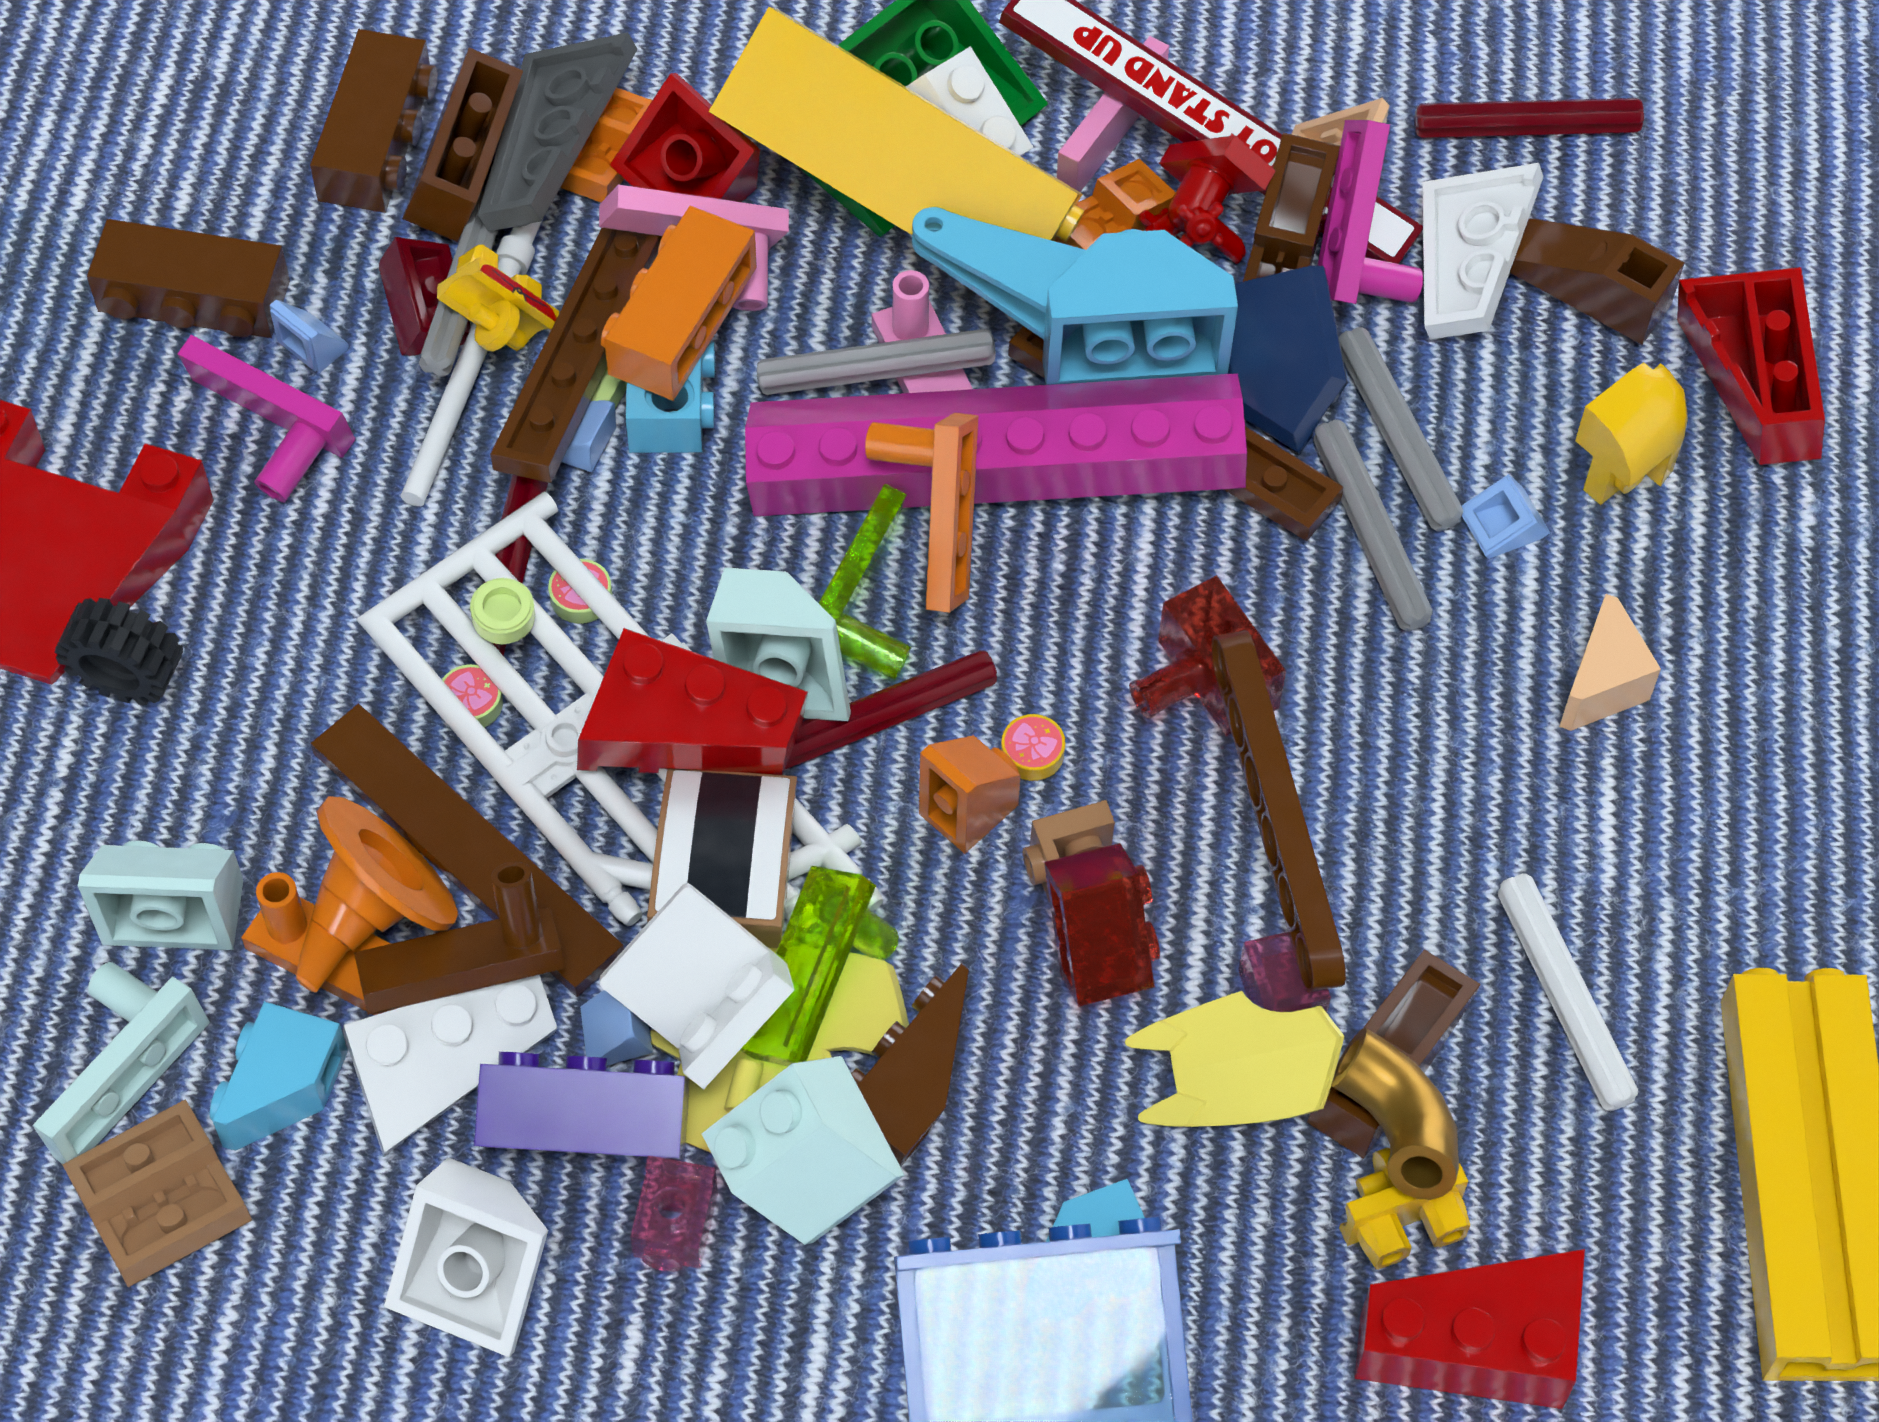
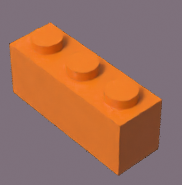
M691 205L677 226L674 224L669 225L661 238L658 255L649 269L642 268L636 275L627 304L620 314L613 313L604 326L601 346L605 348L608 375L674 401L757 268L755 230Z

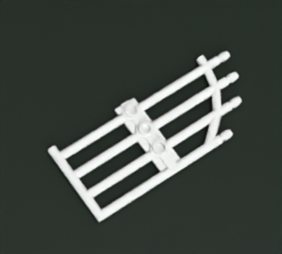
M544 491L359 616L357 621L603 903L609 904L608 909L619 921L627 926H631L641 918L642 912L635 899L628 892L622 891L623 886L621 884L650 890L653 864L592 852L547 800L549 796L577 777L652 863L654 862L657 838L655 826L601 766H598L597 771L577 770L578 738L604 676L533 598L535 621L530 630L531 634L585 693V695L555 715L499 650L475 631L472 620L444 590L473 569L485 582L497 578H509L518 581L495 554L524 535L618 640L623 628L649 636L545 522V520L558 512V508L552 497ZM424 604L535 730L504 751L395 627L394 623ZM673 634L662 640L663 642L691 651L684 642L681 643ZM659 768V773L656 774L665 783L667 769ZM795 799L793 834L802 842L804 847L791 852L789 880L823 866L843 889L850 891V897L858 906L869 913L875 911L884 900L874 883L869 878L865 879L862 876L863 871L847 855L848 852L862 844L857 832L850 825L845 824L828 834L806 808ZM788 883L785 904L786 919L797 931L805 936H810L818 930L821 923L814 910L806 902L800 901V895Z

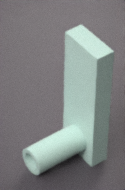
M113 962L103 964L91 977L88 985L89 995L126 1019L129 1023L32 1125L52 1156L60 1163L64 1164L94 1148L210 1023L192 989L173 976L158 992Z

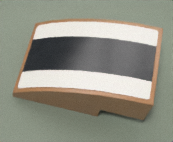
M667 769L657 830L647 922L655 916L683 884L689 883L765 946L782 949L797 776Z

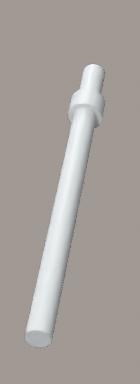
M541 222L530 223L522 227H513L511 234L502 238L496 252L499 262L498 269L510 278L516 274L525 275L535 254L532 243ZM474 323L401 493V498L410 505L418 507L424 505L487 354V350L475 341L476 324Z

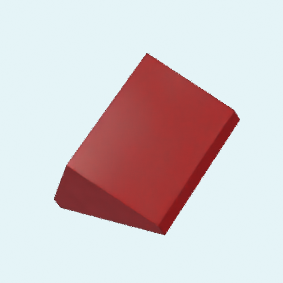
M670 73L610 163V166L633 187L742 202L757 188L760 149L740 130L710 113L709 110L712 105L680 75Z

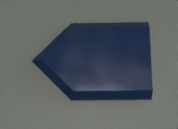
M1306 266L1235 283L1238 310L1228 374L1238 373L1243 397L1244 420L1265 431L1299 455L1313 436V430L1331 403L1336 402L1348 384L1324 266Z

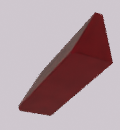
M395 237L380 259L379 271L400 353L403 356L420 355L439 302L437 299L438 284L447 279L453 261L449 244ZM469 320L467 322L460 346L464 345L469 334V331L471 329Z

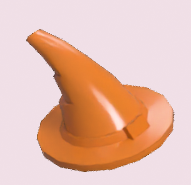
M328 796L316 811L321 830L333 847L334 853L319 888L296 973V980L303 987L314 993L318 992L348 950L354 951L377 929L384 932L402 918L407 917L411 921L433 931H445L455 923L458 916L452 894L438 873L418 850L385 821L365 807L344 797Z

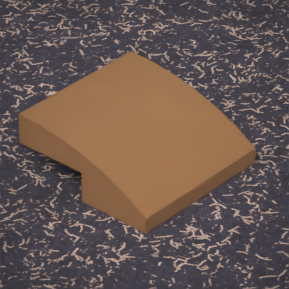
M186 1099L62 1164L127 1287L136 1284L252 1221L245 1203L219 1161L209 1138Z

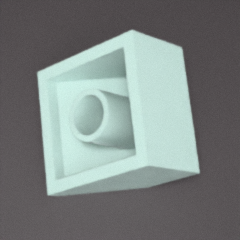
M724 568L706 620L713 658L807 691L804 718L848 721L851 710L835 619L786 571Z
M129 841L123 846L102 845L80 873L78 888L102 945L214 950L234 949L243 886V877L234 850H225L220 846L208 843L193 844L189 848L159 847L146 841Z
M842 1056L792 1063L701 1133L732 1194L804 1245L814 1243L905 1176Z

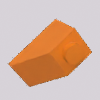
M974 735L929 744L920 752L919 815L966 854L1018 806L1020 774L1013 760L999 748L993 747L990 750Z

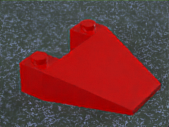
M0 400V669L53 685L65 673L64 669L66 666L58 664L56 660L57 653H54L55 648L76 605L79 602L83 603V600L92 598L96 603L99 598H106L110 600L113 606H117L120 601L129 604L131 607L189 550L214 500L202 460L146 443L142 447L119 493L38 469L36 466L45 452V447L32 410Z

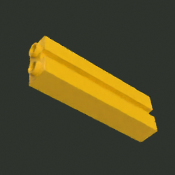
M768 7L709 110L713 115L911 235L913 234L912 223L915 215L925 208L938 207L977 221L1054 241L1057 236L1067 242L1085 212L1076 206L1083 195L1079 191L782 11L772 7Z
M1753 968L1741 974H1733L1720 1003L1762 1381H1879V1064L1867 975H1845L1843 971L1834 968H1822L1811 971L1805 975V981H1788L1787 974H1779L1771 968Z

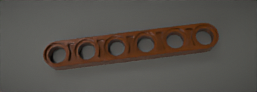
M1246 630L1215 635L1212 638L1211 649L1216 680L1302 982L1309 993L1342 987L1345 985L1346 968L1341 943L1254 642L1250 633Z

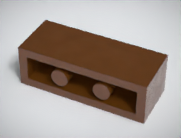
M358 29L310 164L319 202L386 213L393 191L402 190L407 171L405 155L408 146H415L419 141L422 129L421 108L424 99L432 100L437 86V67L430 65L426 40Z
M470 47L468 48L448 92L405 209L403 220L458 242L478 201L523 70Z
M113 219L106 220L87 274L98 312L108 313L120 319L137 317L162 321L178 328L195 326L220 330L236 337L253 335L272 338L275 329L270 313V304L275 300L284 301L290 283L282 245Z

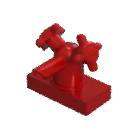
M1235 135L1170 144L1159 165L1181 183L1170 202L1169 209L1164 208L1155 216L1150 211L1144 210L1138 216L1139 221L1145 225V231L1165 230L1189 247L1194 243L1204 245L1210 242L1233 263L1238 264L1245 257L1246 249L1241 237L1218 219L1223 212L1222 204L1226 197L1232 194L1264 191L1276 170ZM1183 232L1184 235L1180 238L1178 234Z

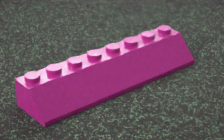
M1238 373L751 402L745 425L746 485L754 516L931 506L933 467L869 460L865 452L866 434L872 422L934 429L937 422L953 413L979 415L974 504L1246 488L1247 448L1243 397Z

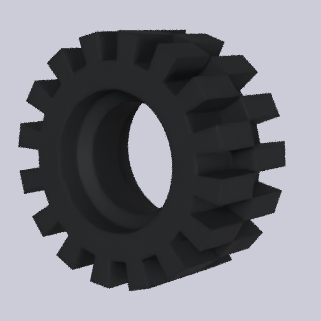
M92 598L84 599L83 603L79 602L76 605L54 653H57L56 660L58 664L66 665L64 671L70 676H80L79 683L89 688L94 685L100 688L98 694L109 698L112 693L117 695L121 702L130 703L133 698L138 705H147L149 701L156 703L163 697L182 657L183 646L178 644L180 639L175 633H166L168 626L163 622L157 621L153 623L148 620L151 614L141 609L138 614L130 611L129 604L120 601L117 606H113L110 600L106 598H99L97 603Z

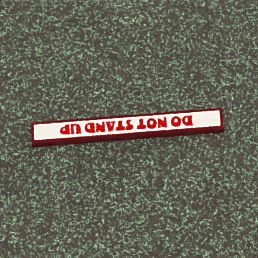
M1011 0L1002 11L999 20L1000 24L1181 142L1235 135L1273 168L1282 137L1281 133L1076 0ZM1332 186L1323 218V223L1320 232L1323 234L1332 192ZM1266 187V189H1265L1264 191H1258V192H1260L1261 194H1263V195L1265 196L1267 187ZM1377 196L1365 257L1400 264L1420 236L1423 225Z

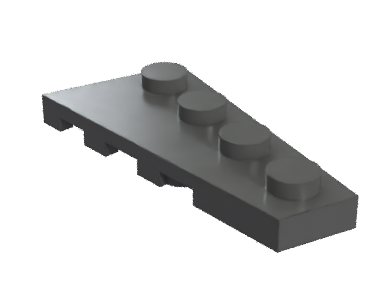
M628 32L524 55L521 65L523 74L502 130L478 212V216L488 232L509 227H522L530 223L542 221L638 50Z

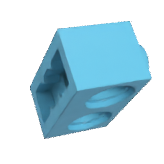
M714 341L709 343L674 401L627 383L626 427L629 453L702 452L703 428H714V392H703L704 378H715ZM666 409H678L677 411L673 412L664 411Z

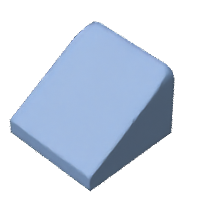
M275 300L270 304V313L277 342L314 372L321 373L348 350V343L311 313L279 300Z
M606 400L590 401L562 459V463L589 472L593 471L616 429L614 402Z
M1509 474L1462 505V517L1488 559L1541 540L1550 534L1549 529L1525 489Z
M603 990L580 1006L587 1057L607 1058L608 1066L653 1053L649 1025L607 991Z

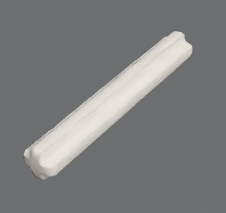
M1520 874L1506 879L1500 884L1498 897L1601 1106L1607 1111L1626 1107L1635 1101L1638 1088L1533 878L1528 874Z

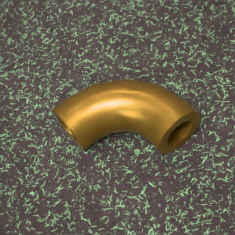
M1366 1028L1361 1029L1342 1054L1331 1086L1367 1109L1383 1128L1390 1144L1388 1176L1393 1185L1403 1194L1416 1199L1431 1200L1442 1197L1452 1190L1459 1169L1457 1126L1444 1097L1413 1060Z

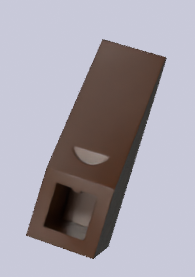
M1529 218L1510 273L1643 345L1672 305L1685 262L1633 234Z
M962 963L946 982L937 975L930 980L912 1004V1007L919 1012L918 1015L906 1028L896 1021L888 1029L872 1051L879 1060L866 1075L858 1068L851 1073L900 1167L931 1132L946 1108L969 969Z

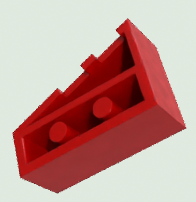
M1802 268L1679 279L1677 321L1759 465L1821 459L1825 415Z

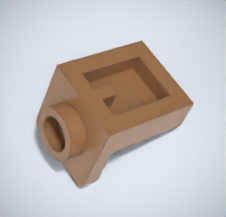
M1107 800L1032 821L1030 846L1023 848V860L1032 885L1042 883L1049 903L1063 899L1065 872L1062 864L1068 863L1070 866L1087 865L1098 860L1105 852L1111 851L1115 821Z

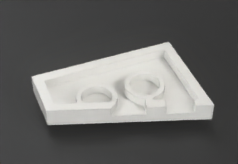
M1539 163L1422 182L1424 324L1430 340L1489 331L1544 177Z
M540 975L400 1007L343 1026L344 1037L383 1157L401 1145L409 1136L431 1120L437 1119L451 1109L456 1102L476 1089L479 1083L480 1064L498 1065L499 1051L528 1053L556 1032L557 1025Z

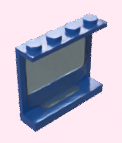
M1160 1217L1118 1221L1120 1235L1092 1237L1090 1224L1048 1227L1050 1242L1022 1244L1020 1230L978 1234L980 1248L951 1251L950 1237L908 1241L909 1255L895 1256L894 1264L909 1422H1193L1175 1244L1181 1243L1180 1229L1162 1231Z

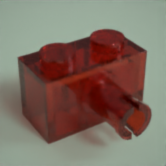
M1217 575L1163 602L1158 642L1173 662L1141 679L1130 682L1129 690L1137 708L1146 703V707L1141 709V714L1147 719H1151L1164 709L1194 695L1200 699L1222 732L1227 736L1231 734V729L1213 667L1212 638L1215 635L1243 630L1250 633L1256 648L1273 711L1280 707L1286 669Z
M1121 843L1044 862L1060 973L1078 1007L1154 988L1151 961L1160 959V948L1152 923L1145 921L1143 905L1152 903V890L1145 867L1142 864L1134 866Z

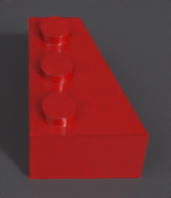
M623 628L578 738L577 770L597 771L598 766L635 767L639 768L638 773H659V768L783 775L803 723L808 692Z
M1585 1249L1370 1284L1361 1311L1354 1379L1563 1409L1576 1383Z

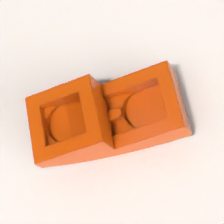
M616 87L560 188L602 202L617 185H620L624 178L610 166V163L652 100Z
M1139 158L1098 178L1092 196L1078 202L1076 205L1085 212L1070 238L1065 242L1056 236L1054 241L1087 250L1102 234L1119 233L1129 229L1144 231L1145 225L1139 221V214L1144 210H1148L1155 216L1162 209H1169L1170 202L1176 192Z

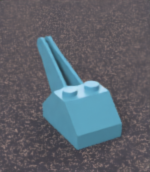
M938 207L925 208L915 215L912 223V246L919 256L952 276L1044 340L1042 360L1046 385L1228 374L1238 310L1234 278L1231 274L1167 231L1129 229L1119 233H1105L1085 250L970 219Z

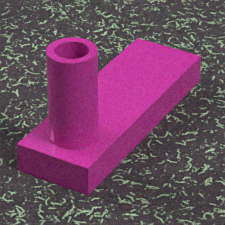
M1345 120L1318 260V266L1325 267L1332 301L1356 304L1358 293L1414 303L1421 293L1423 273L1420 268L1365 257L1390 124L1371 120Z
M190 335L178 352L179 358L194 382L288 430V433L254 481L255 485L271 498L285 503L322 448L343 458L355 441V437L342 412L207 342Z

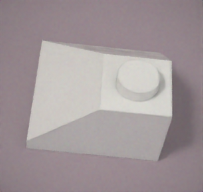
M448 1157L416 1185L384 1307L510 1357L516 1348L548 1230L510 1181Z

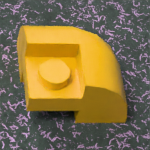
M1644 362L1585 406L1575 441L1593 456L1583 490L1600 505L1619 490L1623 494L1630 492L1642 481L1645 475L1661 487L1673 472L1684 440L1688 415L1684 389L1672 373L1661 363L1654 370Z

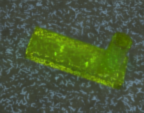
M884 484L820 599L819 604L836 621L841 654L896 680L912 647L847 615L897 525L907 495Z
M816 866L810 867L776 952V955L787 963L795 990L740 1051L753 1059L783 1066L807 1061L852 946L866 956L880 960L888 958L895 951L899 940L896 928L868 908L876 887L874 883L861 874Z

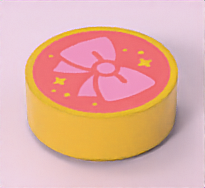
M1038 714L1023 715L1011 721L1005 728L1002 735L1001 750L1013 760L1018 768L1021 779L1029 781L1043 780L1055 774L1061 767L1065 753V736L1060 726L1052 719Z

